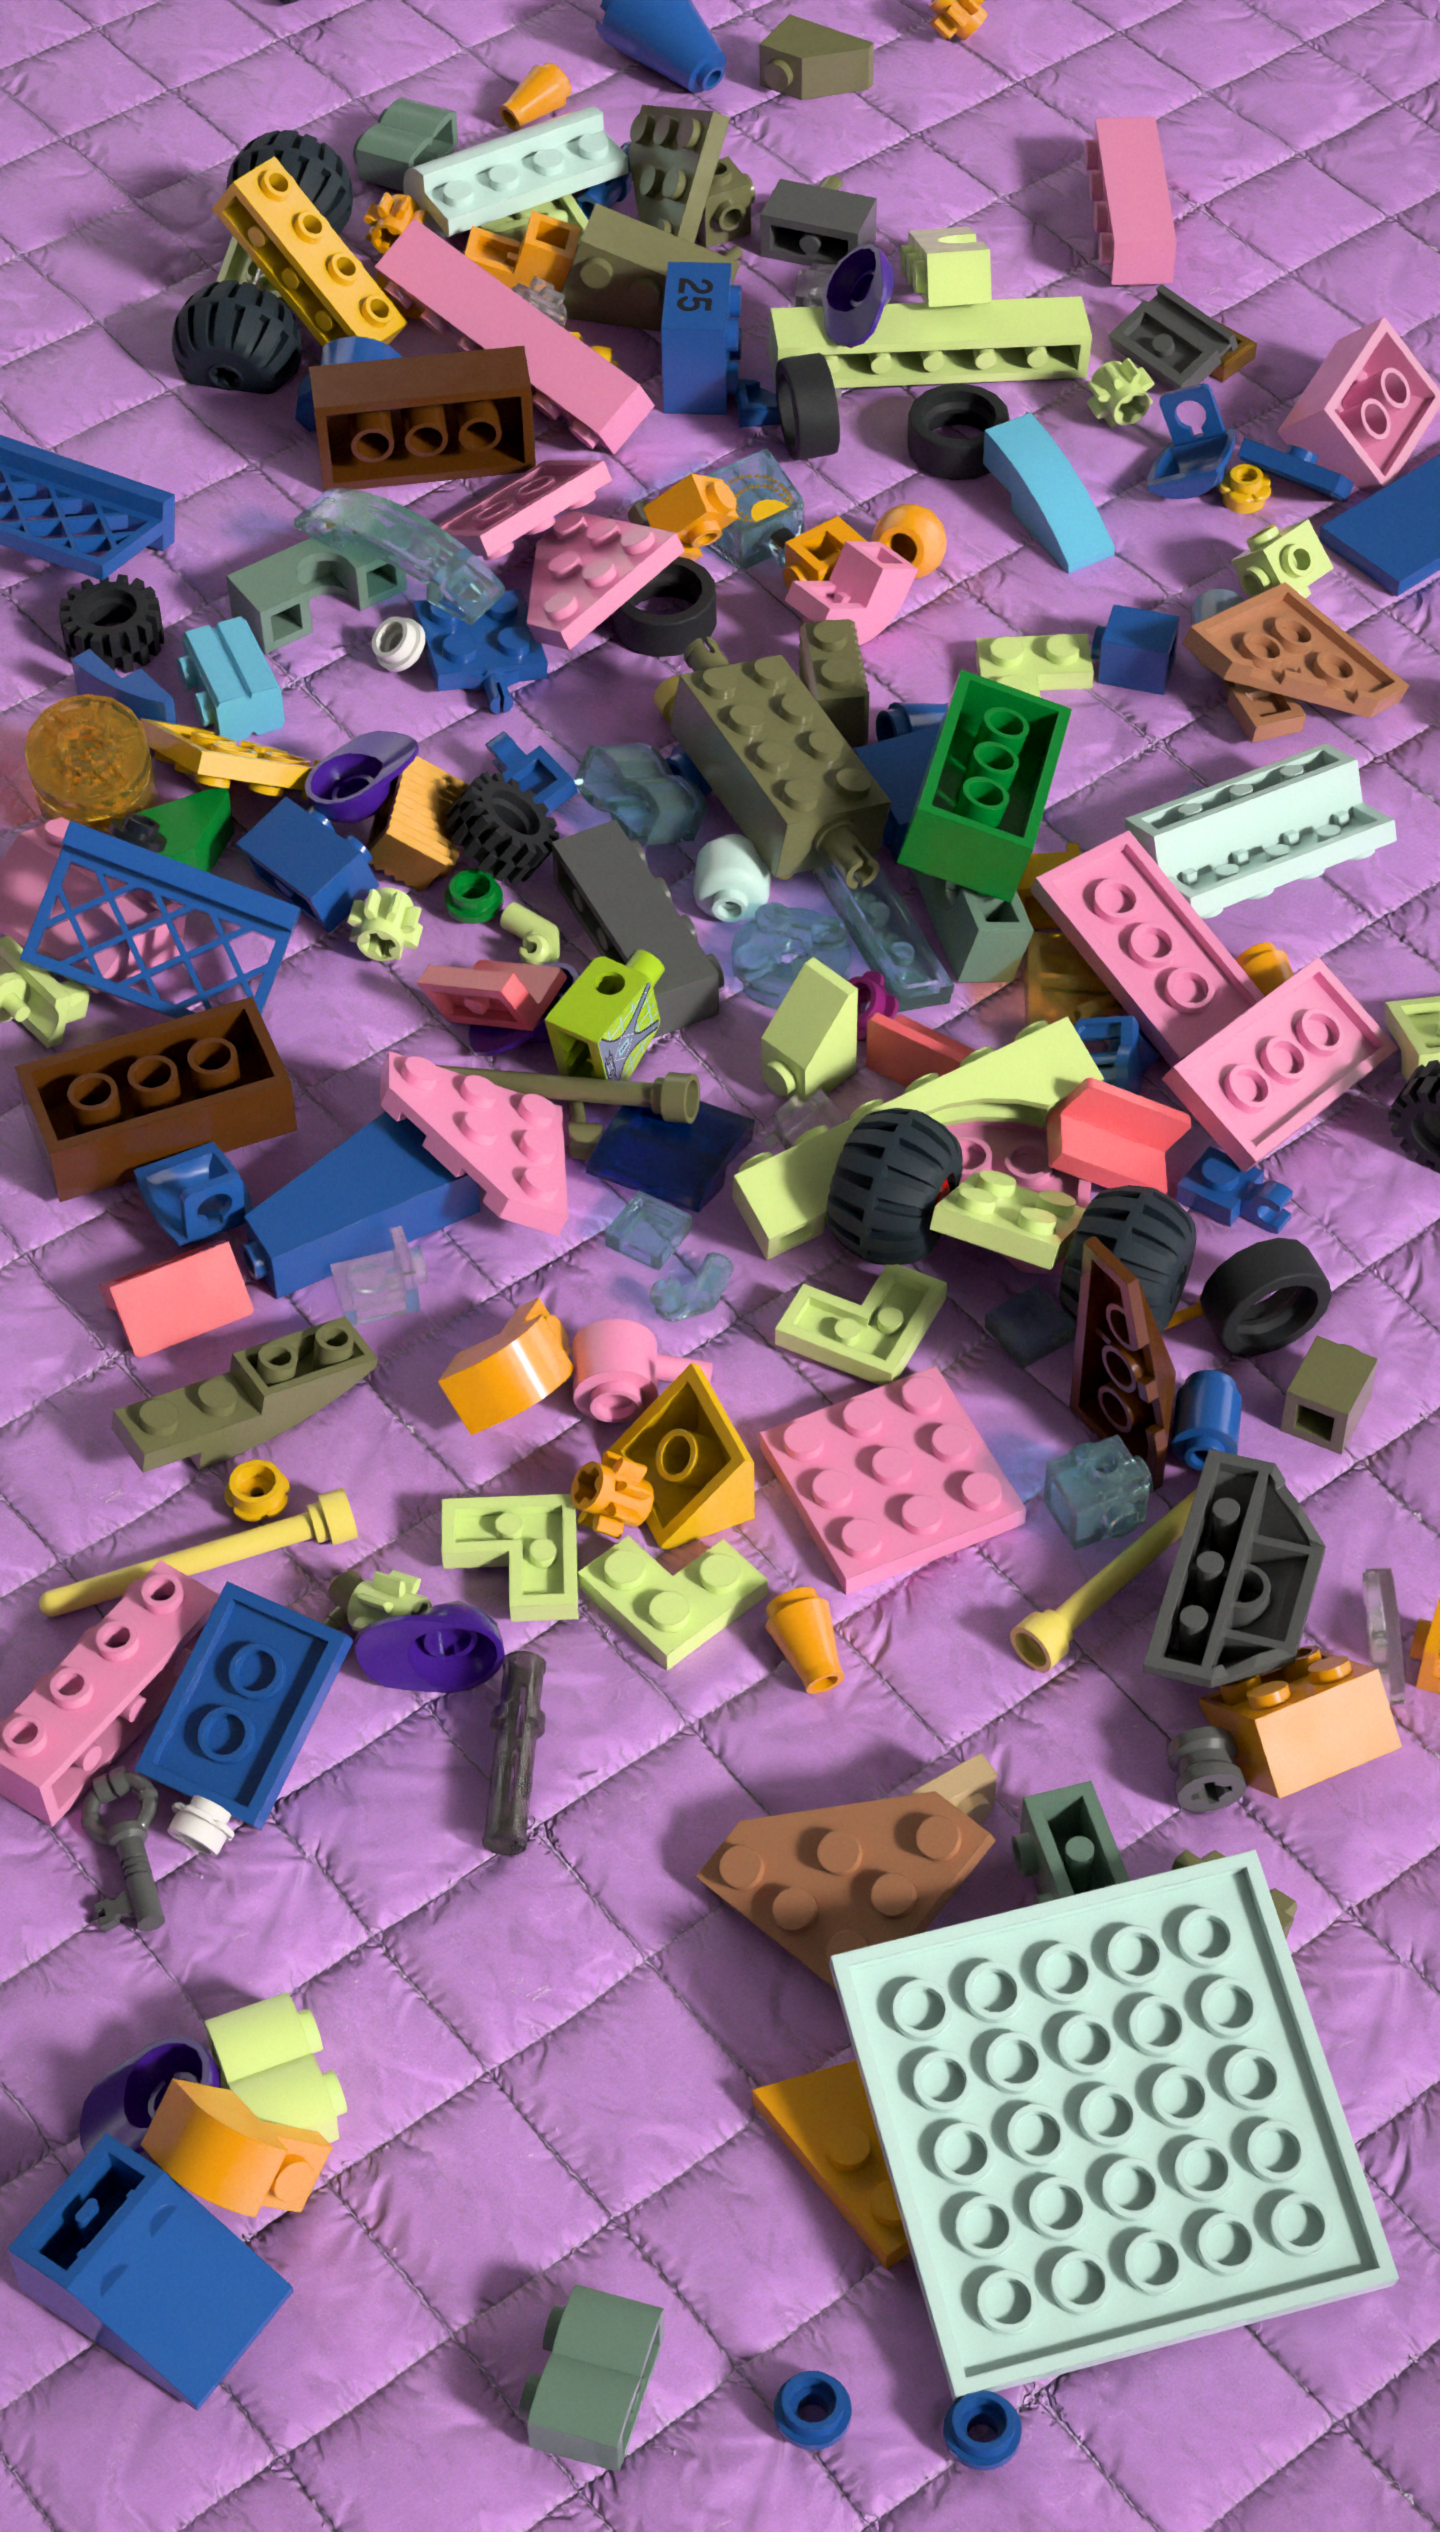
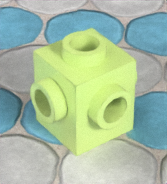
M1309 519L1281 529H1277L1274 524L1258 531L1246 539L1249 549L1231 560L1240 578L1241 587L1250 598L1284 582L1289 584L1304 598H1307L1311 594L1308 586L1333 569Z

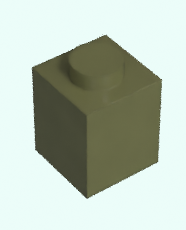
M1316 1336L1286 1391L1280 1431L1342 1454L1371 1400L1378 1359L1364 1354L1350 1345L1338 1344Z

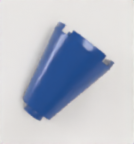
M602 0L600 7L606 13L602 25L596 20V30L605 43L691 92L708 91L720 83L725 73L726 56L692 0Z

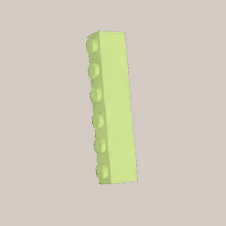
M1082 296L992 300V303L941 307H928L925 302L886 304L874 333L864 344L853 348L839 346L827 336L824 325L823 306L770 308L768 354L774 385L775 371L779 360L813 353H821L826 359L835 388L1087 378L1092 333Z

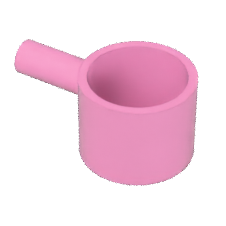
M625 1319L597 1321L582 1328L575 1335L572 1342V1364L575 1367L573 1372V1400L578 1410L592 1419L609 1423L631 1421L639 1418L658 1398V1380L673 1382L690 1363L700 1365L710 1383L712 1362L657 1354L654 1334L640 1323Z

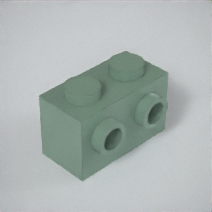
M1092 1781L1023 1797L1020 1834L1012 1836V1850L1020 1875L1023 1878L1028 1876L1033 1878L1039 1894L1034 1896V1905L1130 1881Z

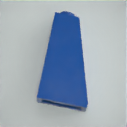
M385 1111L244 1216L248 1242L241 1245V1253L252 1277L255 1280L264 1278L276 1298L279 1299L480 1212L478 1183L467 1173L463 1176L455 1177L422 1146L426 1135L407 1117L397 1122Z

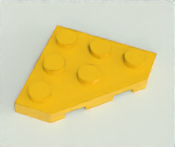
M144 718L140 720L137 741L155 750V759L175 764L174 770L195 775V781L198 783L219 788H229L230 781L234 780L249 784L248 789L271 796H283L284 788L302 790L301 797L309 800L304 785L308 774L321 761L315 760L314 766L310 767L311 761L287 754L288 751L247 740H242L240 746H236L237 742L235 740L214 735L213 731Z

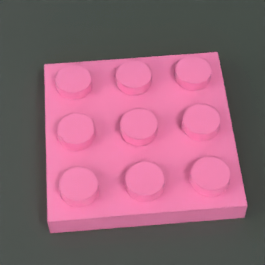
M936 1365L760 1432V1449L846 1595L1025 1524V1505Z

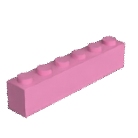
M415 218L375 265L377 271L388 283L383 291L405 310H408L412 304L423 312L419 316L420 319L439 336L444 338L450 332L460 339L456 345L462 352L524 346L531 392L534 395L532 403L554 421L561 415L572 424L568 428L570 432L589 448L593 449L599 443L615 455L655 406L639 383Z

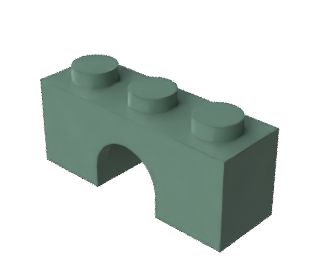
M369 512L226 575L232 618L241 616L243 619H246L260 649L265 654L313 633L309 600L325 594L341 595L348 598L361 611L407 590L403 547Z
M911 868L956 981L1012 982L1034 932L1017 890L1012 902L1009 903L992 896L978 894L972 889L936 876L924 875Z

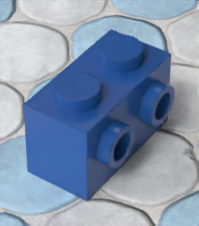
M287 796L236 843L258 880L290 904L300 907L304 915L329 934L349 916L354 899L364 901L368 897L370 889L376 890L379 887L368 865L373 858L367 848L356 837L347 834L342 838L335 833V829L330 821L315 807L310 806L305 811Z

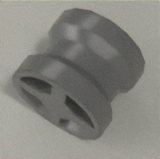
M1214 1726L1197 1727L1182 1732L1167 1745L1166 1756L1168 1764L1179 1776L1175 1781L1174 1790L1181 1807L1197 1812L1214 1811L1233 1804L1245 1793L1246 1782L1244 1774L1233 1763L1237 1755L1235 1738L1230 1731Z

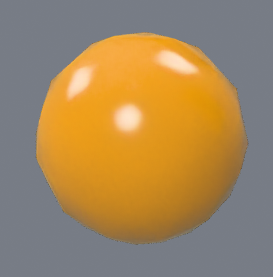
M900 504L888 509L877 520L871 542H882L918 568L914 580L931 575L941 565L947 546L946 534L941 520L931 509L917 504Z

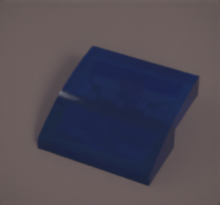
M700 1101L697 1116L691 1124L666 1122L662 1115L654 1114L651 1108L623 1105L606 1128L587 1162L586 1173L699 1213L724 1187L727 1166L752 1141L755 1119Z

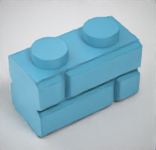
M239 616L218 622L215 628L207 625L185 631L183 637H181L184 656L176 658V664L184 689L186 691L196 689L197 693L193 694V698L202 726L212 724L217 735L230 738L236 742L250 738L253 732L261 735L282 729L285 724L282 692L246 619Z

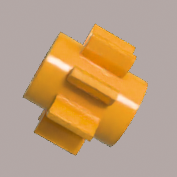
M931 0L928 6L936 15L929 24L944 39H950L956 33L964 41L987 18L988 13L980 6L985 0Z
M385 192L379 205L371 203L363 219L367 224L371 225L365 238L371 241L375 249L384 255L414 218L423 224L427 212L421 210L419 204L409 195L396 194L391 196L388 192Z
M604 1451L601 1464L594 1461L584 1464L576 1473L571 1486L572 1504L575 1508L582 1510L577 1519L578 1524L616 1539L621 1538L624 1526L635 1528L641 1525L649 1516L654 1501L653 1487L648 1481L643 1479L648 1469L647 1466L610 1451Z

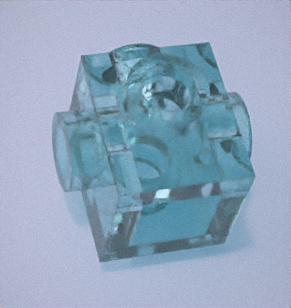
M1118 1434L1097 1443L1087 1442L1080 1444L1066 1455L1046 1462L1043 1502L1074 1551L1108 1537H1123L1131 1533L1138 1525L1146 1522L1148 1496L1153 1491L1152 1477L1144 1460L1138 1455L1132 1457Z

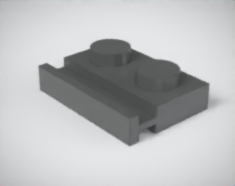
M1161 284L1156 288L1157 295L1149 302L1144 300L1108 335L1112 348L1125 357L1130 358L1139 367H1143L1146 372L1172 390L1200 384L1222 363L1220 358L1228 350L1233 352L1238 347L1235 334Z

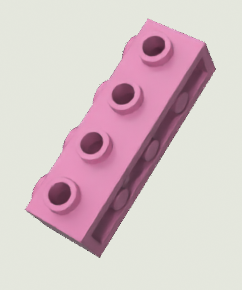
M1156 117L1095 118L1094 139L1085 140L1084 156L1086 171L1090 170V201H1095L1094 229L1095 233H1100L1099 262L1100 264H1108L1111 285L1141 286L1143 284L1173 283L1177 240Z
M161 1560L142 1579L134 1581L126 1589L121 1601L98 1625L88 1628L69 1655L52 1672L41 1676L33 1686L30 1695L5 1720L0 1721V1795L53 1827L93 1785L92 1780L101 1776L163 1711L220 1594Z

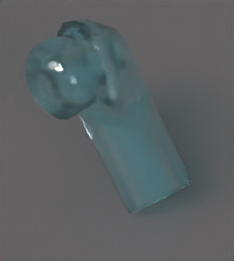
M711 1252L704 1257L693 1282L681 1286L679 1280L673 1277H669L667 1282L663 1278L656 1281L649 1293V1299L655 1306L656 1315L666 1321L679 1322L711 1312L717 1306L734 1270L732 1261L723 1254Z

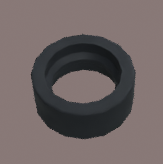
M813 353L779 360L775 371L777 408L784 441L790 456L794 461L837 453L840 443L839 411L835 387L826 359L821 353Z
M963 383L941 385L925 391L914 400L908 413L907 444L910 458L925 472L935 477L950 480L975 479L991 473L983 464L984 434L973 438L953 439L943 437L933 432V430L945 425L961 424L972 426L985 432L986 429L1010 421L1006 404L996 394L980 386Z
M677 557L613 612L614 632L623 644L638 653L656 657L684 654L686 648L696 639L701 638L703 643H705V637H711L717 625L715 580L705 567L691 559ZM667 596L684 599L693 604L687 610L669 615L646 613L635 607L642 601L654 597Z
M1274 1238L1260 1241L1244 1248L1219 1265L1205 1282L1200 1302L1203 1314L1222 1346L1234 1355L1253 1357L1281 1349L1295 1342L1311 1330L1326 1313L1332 1293L1327 1277L1308 1247L1296 1239ZM1276 1291V1292H1275L1273 1295H1271L1269 1298H1267V1299H1265V1300H1263V1301H1261V1302L1255 1304L1257 1301H1259V1300H1260L1261 1298H1263L1264 1296H1266V1295H1268V1294H1270V1293Z

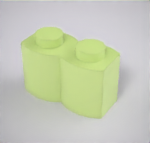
M285 1992L204 2021L209 2050L212 2059L220 2070L223 2089L232 2090L259 2120L316 2131L329 2143L339 2140L337 2116L347 2113V2105L334 2070L322 2074L313 2055L316 2052L322 2051L323 2046L315 2019L309 2008L297 2012L289 1992Z

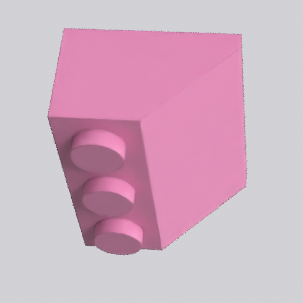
M1383 317L1336 342L1277 433L1284 440L1287 447L1289 444L1317 454L1319 457L1316 465L1342 474L1355 483L1353 487L1376 493L1393 483L1440 408V389L1387 319Z
M63 817L50 820L43 825L19 834L0 860V932L10 936L23 947L26 944L63 847L62 840L70 820H66ZM73 864L70 865L62 889L72 909L105 895L96 873ZM105 877L111 891L126 885ZM138 889L115 899L129 931L162 916L153 895ZM59 897L51 918L66 912ZM162 898L168 913L184 907ZM109 902L76 917L89 948L123 934ZM186 915L172 921L182 944ZM70 920L47 929L37 953L57 961H62L82 952L83 948ZM166 924L133 938L147 970L180 955ZM127 941L94 956L103 978L119 983L141 973ZM88 959L72 965L94 974ZM84 985L85 987H87L88 989L92 990V991L95 992L96 994L102 992V991H99V990H97V989H94V988H91V987H89V986Z

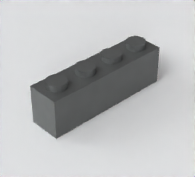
M613 820L553 841L554 884L599 954L625 965L634 950L641 949L653 954L663 964L665 971L653 987L661 1020L653 1038L719 1015V989L724 987V975L721 966L712 953L706 955L699 945L697 933L691 919L686 914L680 916L673 906L671 893L665 880L661 876L654 877L647 867L645 853L638 840L635 838L629 840L617 820Z

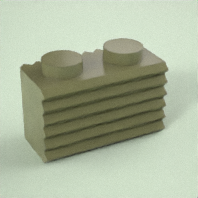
M850 619L803 623L799 627L800 644H798L800 650V660L798 661L800 680L850 747L865 746L869 742L870 692L866 683L865 668H863L862 653L858 644L859 637H857L855 622Z

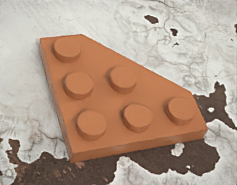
M1286 582L1191 626L1181 643L1198 658V661L1204 668L1216 673L1224 680L1366 718H1371L1400 703L1410 686Z
M933 1791L740 1820L695 1877L836 1990L829 1966L830 1956L924 1933L996 1839L990 1832L943 1796Z

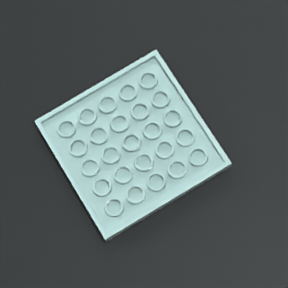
M1256 1850L830 1956V1970L953 2403L970 2393L982 2390L991 2392L1005 2390L1394 2286L1399 2280Z

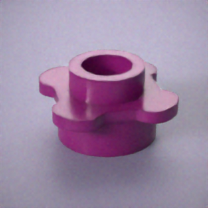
M875 970L865 972L862 977H853L848 980L849 983L858 988L857 1041L867 1040V1021L875 1012L893 1019L899 1009L897 998L889 995L884 987V976ZM870 1002L869 1007L865 1011L867 1004Z

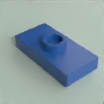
M1244 437L1237 454L1241 461L1246 464L1255 465L1261 471L1342 502L1348 500L1355 484L1342 474L1316 465L1319 457L1317 454L1292 444L1288 445L1284 453Z

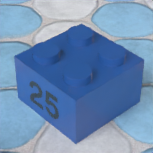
M668 262L661 324L664 413L727 415L728 393H738L739 361L731 360H741L742 328H739V320L732 318L741 317L742 288L741 285H732L731 263Z

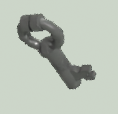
M124 1766L110 1771L109 1775L106 1773L92 1780L93 1787L85 1798L82 1808V1828L85 1829L87 1835L96 1843L117 1851L127 1890L121 1892L116 1899H104L95 1903L94 1908L95 1912L101 1917L98 1919V1923L104 1932L119 1926L122 1919H135L139 1930L153 1931L165 1923V1917L144 1843L148 1838L147 1831L156 1817L159 1796L158 1791L146 1777L127 1771ZM130 1792H137L138 1800L141 1804L137 1817L135 1819L119 1821L111 1829L105 1828L102 1825L101 1815H99L101 1804L104 1805L117 1799V1794L119 1797H122Z

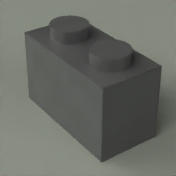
M780 179L760 214L761 256L832 271L838 262L852 249L862 244L874 245L876 241L877 198Z

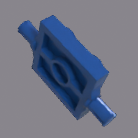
M455 572L447 580L452 597L413 601V620L419 623L425 631L423 650L437 692L463 688L483 690L486 692L491 711L499 714L501 705L502 712L506 713L514 704L508 690L509 686L522 681L547 679L548 661L542 644L535 641L527 625L528 606L522 589L476 594L473 591L469 575L461 572L459 580L458 573Z

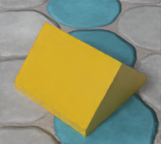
M690 1363L608 1449L610 1452L647 1466L648 1469L643 1479L652 1485L654 1501L651 1512L645 1521L658 1546L666 1550L676 1548L755 1518L754 1462L700 1365Z

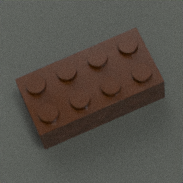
M524 346L309 367L324 493L525 473L536 466L532 392Z
M253 996L15 1066L25 1115L59 1202L135 1180V1169L212 1141L225 1153L297 1131L291 1081Z

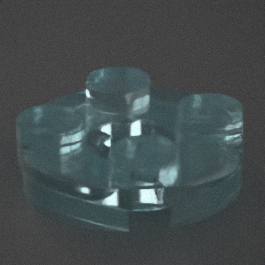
M778 902L765 903L758 907L755 912V918L747 921L739 929L732 943L731 955L734 978L737 976L743 983V992L751 1000L768 1008L778 1010L804 963L812 957L846 981H848L850 976L851 947L847 939L845 923L837 917L826 916L813 910L788 908ZM786 954H796L803 957L795 958L791 964L782 962V956Z

